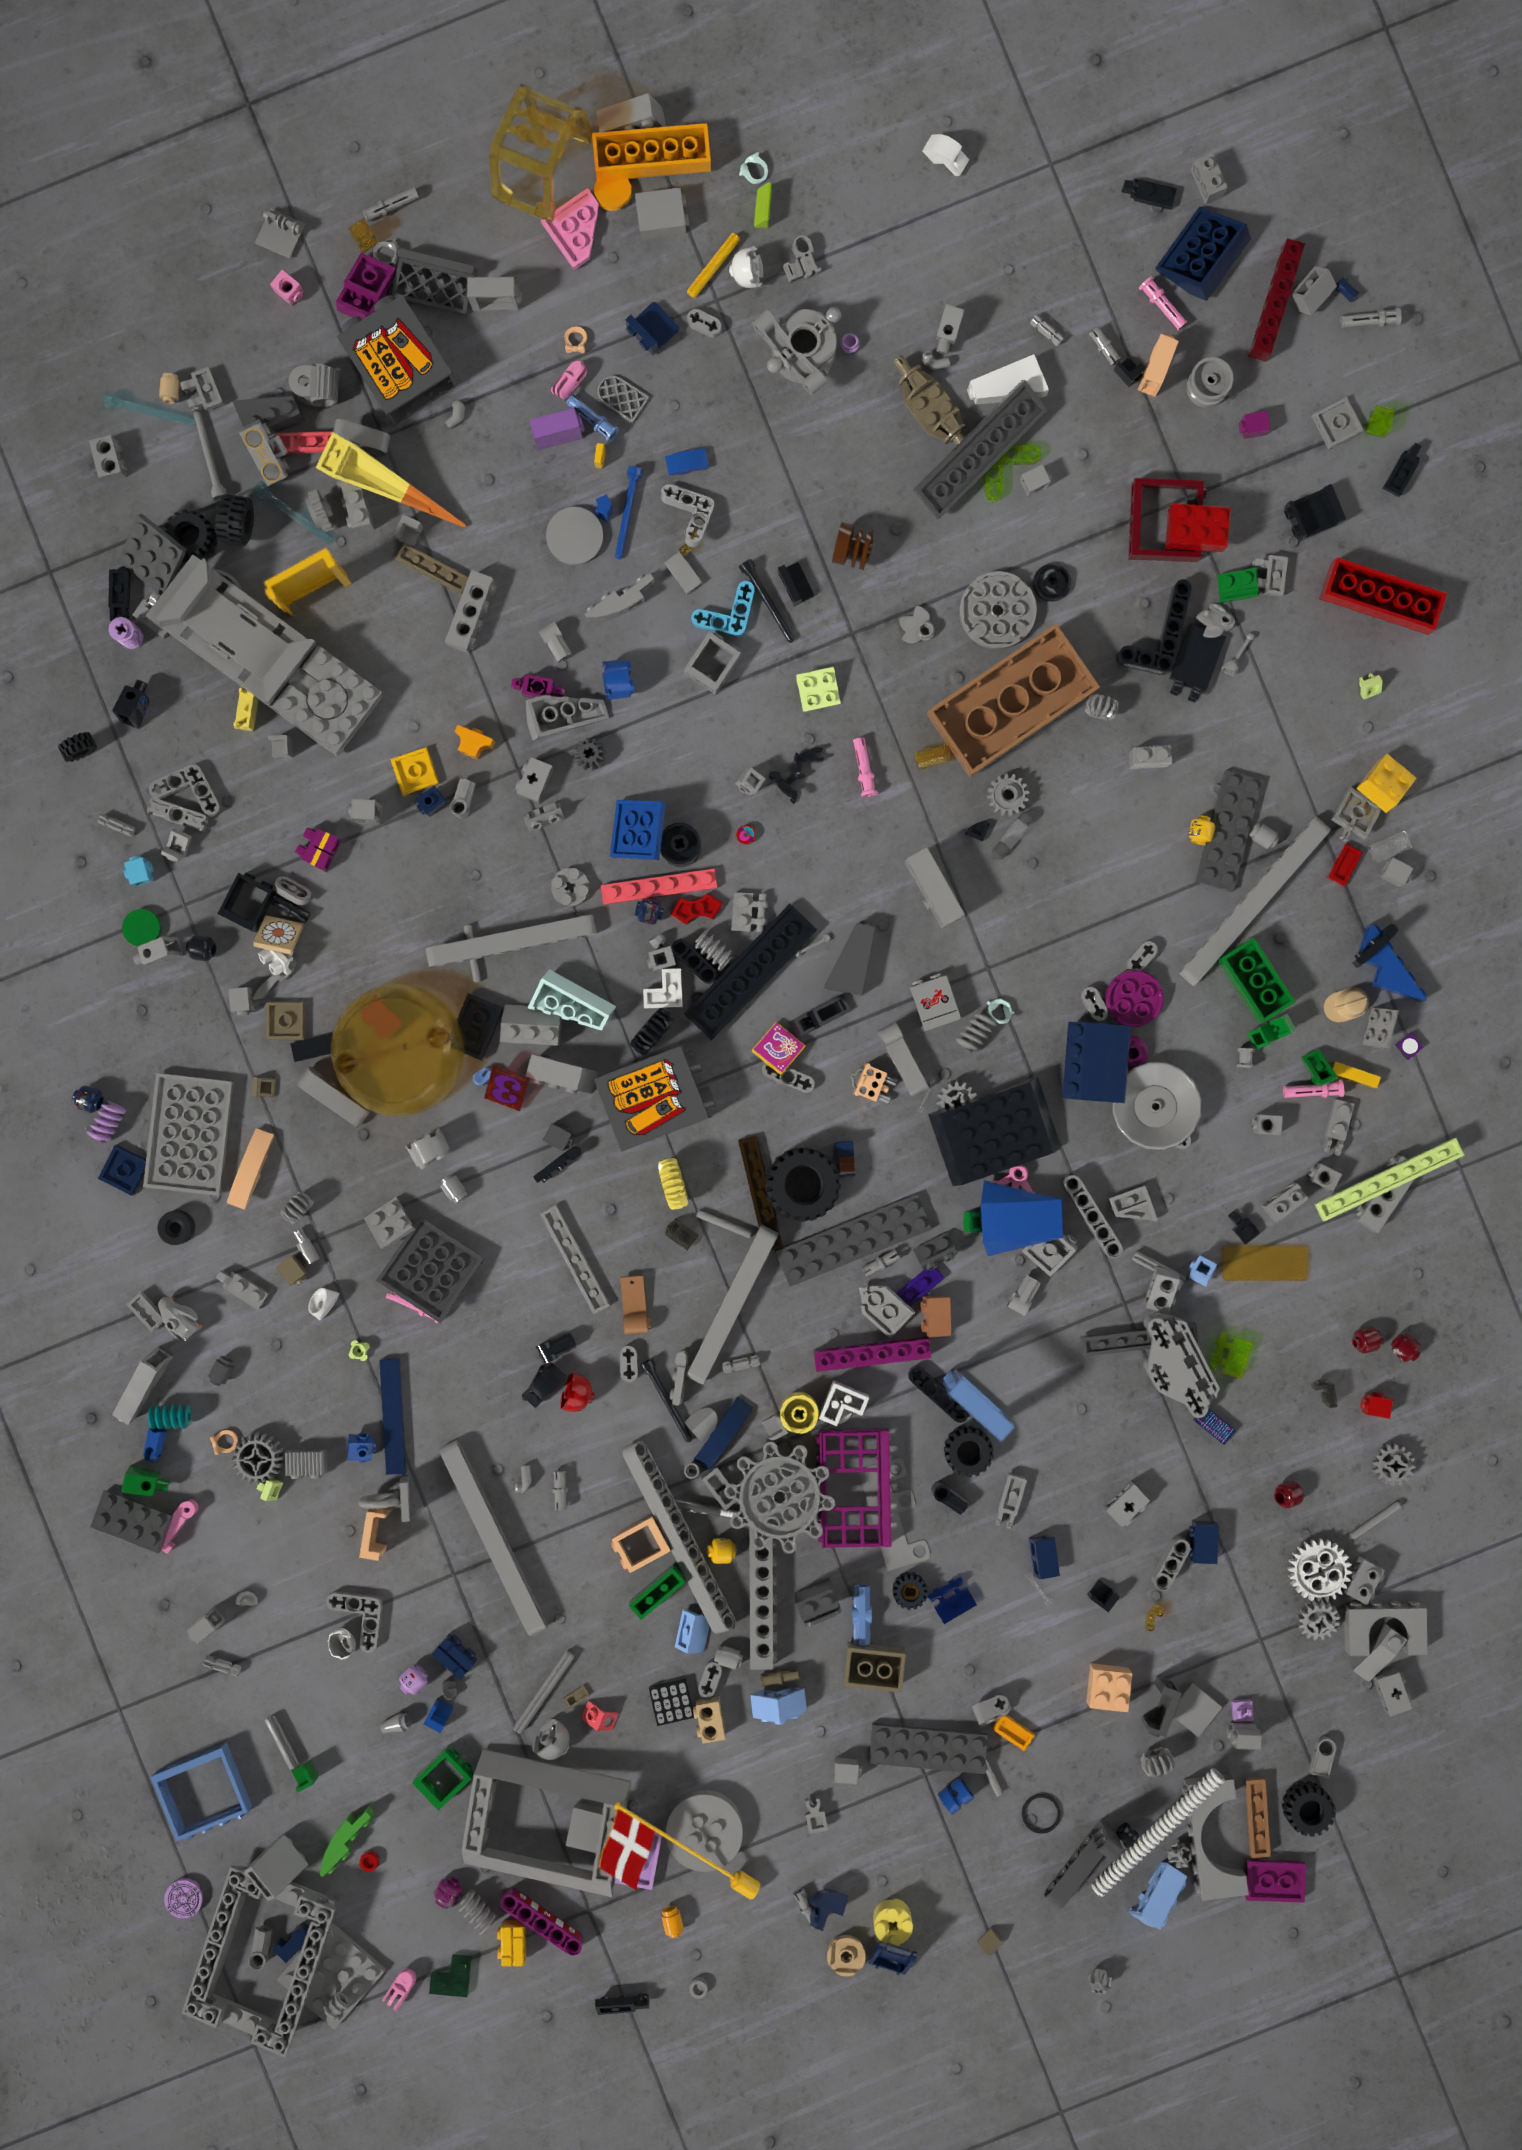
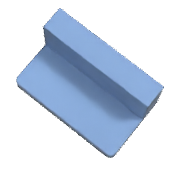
M688 1609L682 1611L675 1648L687 1654L704 1652L709 1631V1624L704 1614H697Z

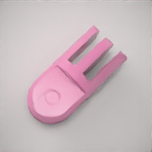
M582 361L571 363L553 385L551 392L565 401L568 400L587 374V367Z
M410 1968L403 1969L383 1997L382 2001L385 2002L393 1990L395 1991L387 2003L391 2007L399 1995H402L393 2008L394 2011H398L417 1979L415 1971Z

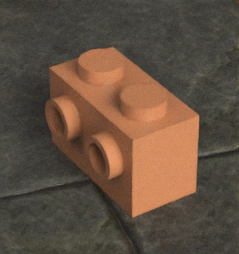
M947 1295L923 1296L921 1312L924 1313V1320L921 1321V1329L924 1335L928 1337L951 1336L950 1297Z

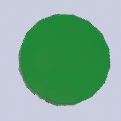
M145 909L131 911L126 915L122 924L123 936L134 946H140L159 938L162 930L161 922L157 915Z

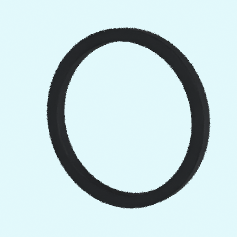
M1034 1795L1023 1805V1822L1029 1830L1035 1833H1048L1055 1829L1060 1821L1061 1812L1059 1805L1048 1795ZM1037 1798L1049 1799L1057 1808L1055 1823L1045 1830L1032 1828L1025 1819L1027 1805Z

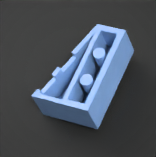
M1161 1862L1148 1881L1150 1886L1146 1893H1140L1138 1896L1140 1902L1135 1909L1130 1908L1128 1913L1148 1926L1161 1929L1168 1921L1167 1915L1177 1903L1176 1898L1179 1892L1186 1886L1185 1880L1187 1876L1170 1864Z

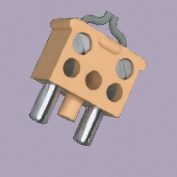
M868 1063L850 1075L852 1086L855 1088L853 1092L855 1096L860 1095L873 1101L880 1100L887 1104L889 1103V1101L878 1096L890 1100V1097L880 1094V1091L887 1093L889 1087L883 1085V1083L886 1082L895 1086L896 1083L894 1082H897V1079L887 1076L886 1072L871 1067ZM861 1071L858 1082L855 1085V1078L853 1076H856ZM876 1073H880V1077L878 1079L875 1076ZM874 1081L877 1084L876 1087H872ZM870 1090L873 1091V1095H872V1096H869V1095H868V1092H869Z

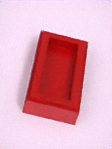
M1347 843L1344 844L1327 878L1343 887L1346 886L1363 852Z

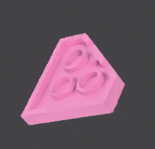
M588 188L541 220V224L574 270L590 260L599 211V203Z

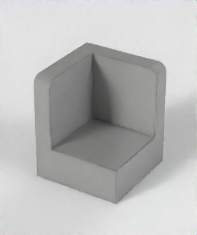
M402 515L394 537L399 542L415 547L424 527L421 522Z
M288 735L268 736V740L272 742L273 758H293L291 737Z
M779 1413L762 1421L771 1442L788 1433V1430L781 1422Z

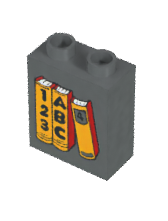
M403 295L396 299L393 296H386L380 299L374 306V313L363 320L359 316L349 319L341 328L343 332L337 336L393 426L458 386L451 370Z
M679 1046L594 1079L621 1152L710 1118L707 1110L715 1108L716 1104L709 1086L700 1089L697 1086L694 1074L701 1072L702 1068L695 1050L685 1053L683 1046Z

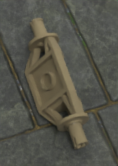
M900 355L899 359L896 358L893 361V364L903 375L899 384L902 386L905 406L928 436L942 440L945 444L954 441L958 445L965 438L962 433L967 427L963 424L959 409L936 379L921 370L920 365L912 368L904 356ZM908 382L911 384L913 388L912 392L908 386ZM943 427L949 434H945L940 428Z

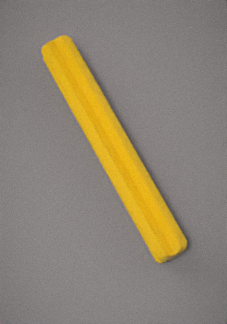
M731 233L687 289L689 296L692 298L697 297L740 242L738 235Z

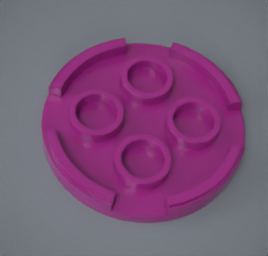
M1128 970L1118 974L1109 983L1105 993V1005L1110 1016L1119 1024L1131 1026V1028L1142 1027L1151 1022L1159 1015L1163 1006L1164 996L1160 984L1152 975L1141 970Z

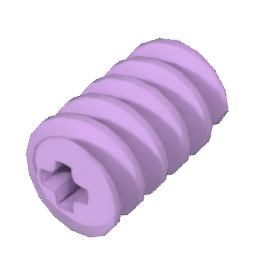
M118 617L109 624L110 636L128 649L138 648L144 640L143 631L127 618Z
M107 1100L108 1105H101L105 1111L97 1112L101 1118L94 1117L98 1124L90 1125L94 1131L86 1132L95 1140L103 1143L111 1140L109 1134L115 1133L112 1127H118L117 1121L122 1120L120 1114L126 1113L123 1107Z

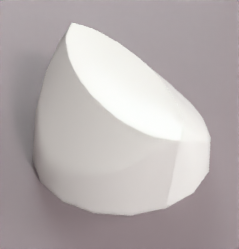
M326 1288L318 1289L310 1299L309 1313L318 1320H322L331 1310L340 1293Z

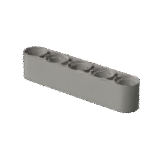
M1065 1176L1062 1180V1186L1105 1255L1111 1258L1119 1257L1123 1252L1122 1245L1078 1176ZM1074 1178L1076 1186L1070 1189L1067 1182L1069 1179ZM1083 1194L1086 1196L1087 1201L1085 1204L1079 1205L1077 1199ZM1091 1211H1095L1097 1214L1094 1221L1088 1220V1214ZM1105 1227L1107 1234L1105 1237L1100 1238L1098 1230ZM1111 1244H1116V1252L1110 1254L1108 1247Z

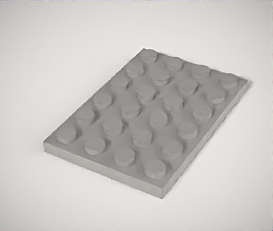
M156 1073L143 1187L221 1196L234 1082Z

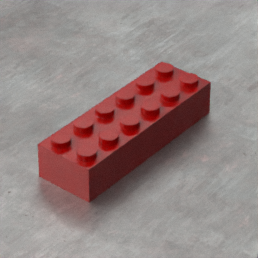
M1337 557L1330 564L1319 599L1429 635L1436 630L1448 593Z

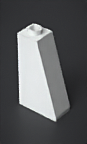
M1033 354L971 380L967 392L971 400L974 399L975 404L978 405L1001 402L1022 380H1026L1039 398L1047 396L1049 389Z

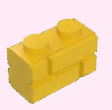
M504 1920L501 1927H498L497 1939L501 1940V1947H498L497 1953L498 1959H501V1966H524L526 1961V1925L519 1920Z

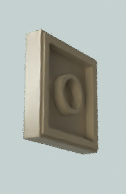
M266 1002L265 1040H305V1002Z

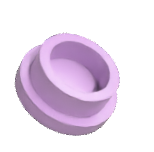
M852 333L845 334L840 341L841 349L846 353L857 351L859 348L858 337Z

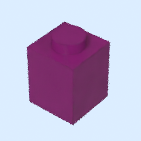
M1267 410L1245 414L1239 422V431L1241 434L1243 433L1244 439L1264 436L1271 430Z

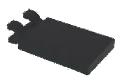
M1189 624L1169 678L1174 680L1170 694L1177 696L1181 691L1182 685L1192 688L1188 701L1195 703L1199 698L1200 692H1205L1208 688L1226 636L1221 635L1216 638H1207L1203 636L1204 628Z

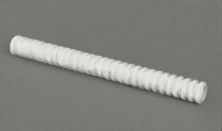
M1212 1768L1210 1770L1211 1773L1208 1772L1206 1777H1202V1781L1199 1780L1197 1782L1198 1785L1195 1784L1193 1786L1194 1789H1190L1189 1793L1185 1794V1797H1181V1801H1177L1176 1805H1173L1172 1809L1168 1810V1813H1164L1163 1817H1160L1159 1821L1155 1822V1826L1152 1825L1150 1827L1151 1830H1146V1833L1142 1834V1838H1138V1842L1136 1841L1134 1846L1132 1845L1129 1849H1126L1125 1854L1122 1853L1121 1858L1119 1857L1117 1862L1115 1861L1112 1865L1108 1866V1869L1104 1870V1874L1101 1873L1100 1878L1097 1877L1091 1883L1093 1890L1099 1896L1104 1897L1105 1892H1109V1888L1112 1889L1118 1881L1122 1880V1876H1126V1872L1129 1873L1131 1871L1130 1868L1133 1869L1139 1863V1860H1143V1856L1146 1857L1148 1855L1147 1852L1150 1853L1152 1851L1151 1848L1154 1849L1156 1844H1160V1840L1163 1841L1165 1839L1164 1836L1167 1837L1169 1835L1168 1832L1171 1833L1173 1828H1177V1824H1181V1820H1185L1186 1816L1190 1815V1812H1194V1808H1198L1199 1804L1203 1803V1799H1207V1795L1210 1796L1212 1791H1216V1787H1220V1783L1223 1784L1225 1782L1219 1771Z

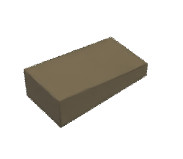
M582 1685L563 1697L569 1709L590 1696L585 1686Z

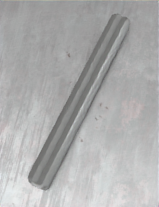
M566 1651L515 1724L514 1731L518 1734L524 1732L574 1659V1655L571 1652Z

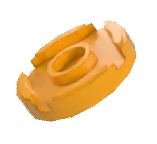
M628 179L596 181L594 197L603 209L617 211L624 205L629 204L632 197V187Z

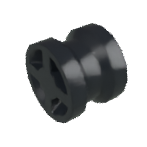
M1127 1822L1120 1825L1115 1832L1126 1848L1131 1847L1139 1837V1833L1136 1830H1132Z

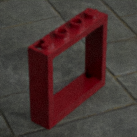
M1134 478L1131 483L1128 560L1198 562L1201 556L1204 555V551L1140 549L1142 488L1196 490V505L1203 506V499H1206L1207 495L1204 481Z

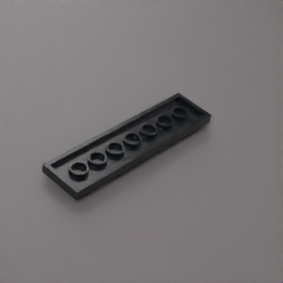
M789 903L684 1015L712 1041L806 943L817 929Z

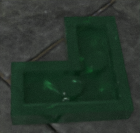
M453 1954L450 1973L432 1972L429 1994L468 1997L472 1956Z

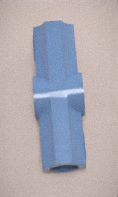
M857 1584L853 1588V1643L859 1646H866L871 1641L870 1623H872V1607L870 1606V1585Z

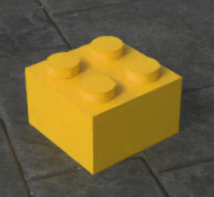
M1385 754L1374 764L1356 789L1387 813L1399 803L1416 780V777L1390 755Z

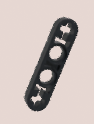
M920 1366L910 1368L908 1371L909 1380L954 1421L962 1423L967 1420L969 1416L968 1411L949 1395L940 1383ZM913 1371H921L920 1376L924 1380L926 1376L929 1378L924 1381L922 1387L919 1385L922 1382L918 1378L912 1379ZM928 1383L936 1384L937 1388L934 1393L926 1391ZM947 1395L951 1398L949 1405H941L940 1399L942 1396ZM955 1402L957 1403L955 1407L959 1411L964 1410V1417L959 1416L956 1418L957 1414L953 1409H951V1412L948 1411Z

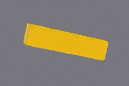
M1332 1062L1331 1067L1337 1076L1371 1088H1378L1380 1076L1338 1062Z

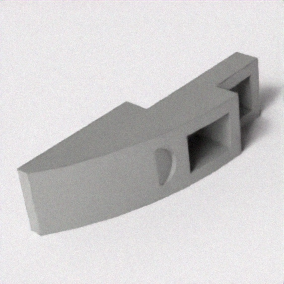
M650 573L647 575L643 574L636 580L637 583L634 586L626 587L621 592L622 595L620 597L615 591L606 593L601 598L602 601L597 605L593 604L586 610L585 617L588 622L615 618L645 602L642 594L655 584L653 576Z

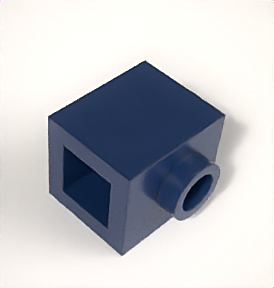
M432 786L416 798L418 810L422 815L426 813L429 817L448 804L435 786Z

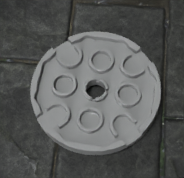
M989 572L976 578L966 588L960 602L959 615L964 631L975 643L989 649H1006L1017 645L1029 634L1036 619L1037 606L1032 590L1020 580L1021 578L1008 572ZM993 607H1002L1003 614L995 615L992 611Z

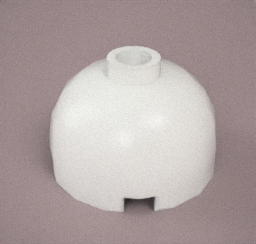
M754 246L737 252L733 257L732 265L729 267L731 277H734L735 281L745 288H757L762 285V282L759 283V277H763V265L760 254H755L754 250H757V248Z

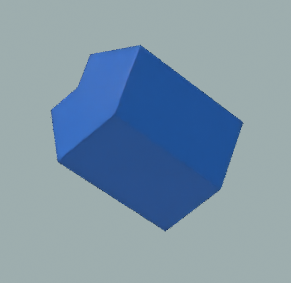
M607 494L596 499L598 506L595 511L597 517L608 522L613 513V508Z

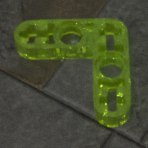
M1013 445L989 469H996L999 472V476L993 479L988 474L989 470L985 473L984 494L987 501L994 503L999 501L1002 496L1003 465L1036 464L1041 457V450L1038 446ZM1010 450L1017 451L1018 458L1010 459L1008 452ZM1022 450H1024V454H1029L1030 451L1037 454L1034 459H1031L1029 455H1024V458L1021 459ZM996 483L995 492H998V494L992 497V494L988 492H991L992 484Z

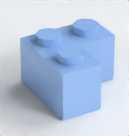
M790 1686L778 1692L762 1690L750 1695L753 1718L761 1719L762 1722L772 1721L777 1725L785 1724L786 1720L799 1718L800 1714L807 1712L804 1688Z

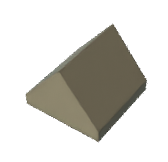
M990 1927L977 1942L985 1954L991 1956L1004 1943V1940Z

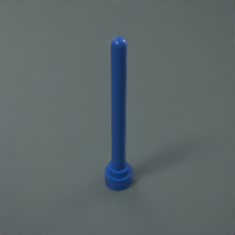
M628 466L627 470L629 485L615 553L617 559L623 557L636 484L642 478L643 469L635 466Z

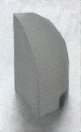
M703 1408L692 1414L684 1423L703 1442L715 1430L718 1418L713 1409Z

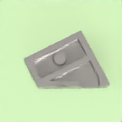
M1145 1185L1108 1198L1115 1217L1158 1220Z

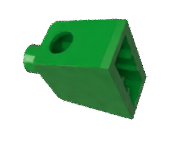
M130 1465L125 1473L121 1492L154 1496L156 1490L167 1492L170 1481L159 1479L160 1472Z

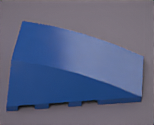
M984 1180L981 1198L983 1244L988 1256L1064 1237L1061 1198L1028 1192L1024 1189H1016Z

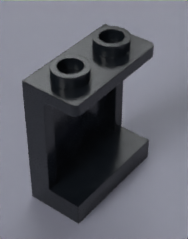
M1332 484L1294 502L1289 501L1284 506L1285 517L1287 520H1290L1292 533L1295 538H1298L1299 542L1341 525L1346 520Z

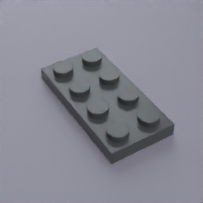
M104 1490L91 1528L155 1553H160L174 1515Z

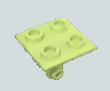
M834 666L796 675L803 712L841 704Z

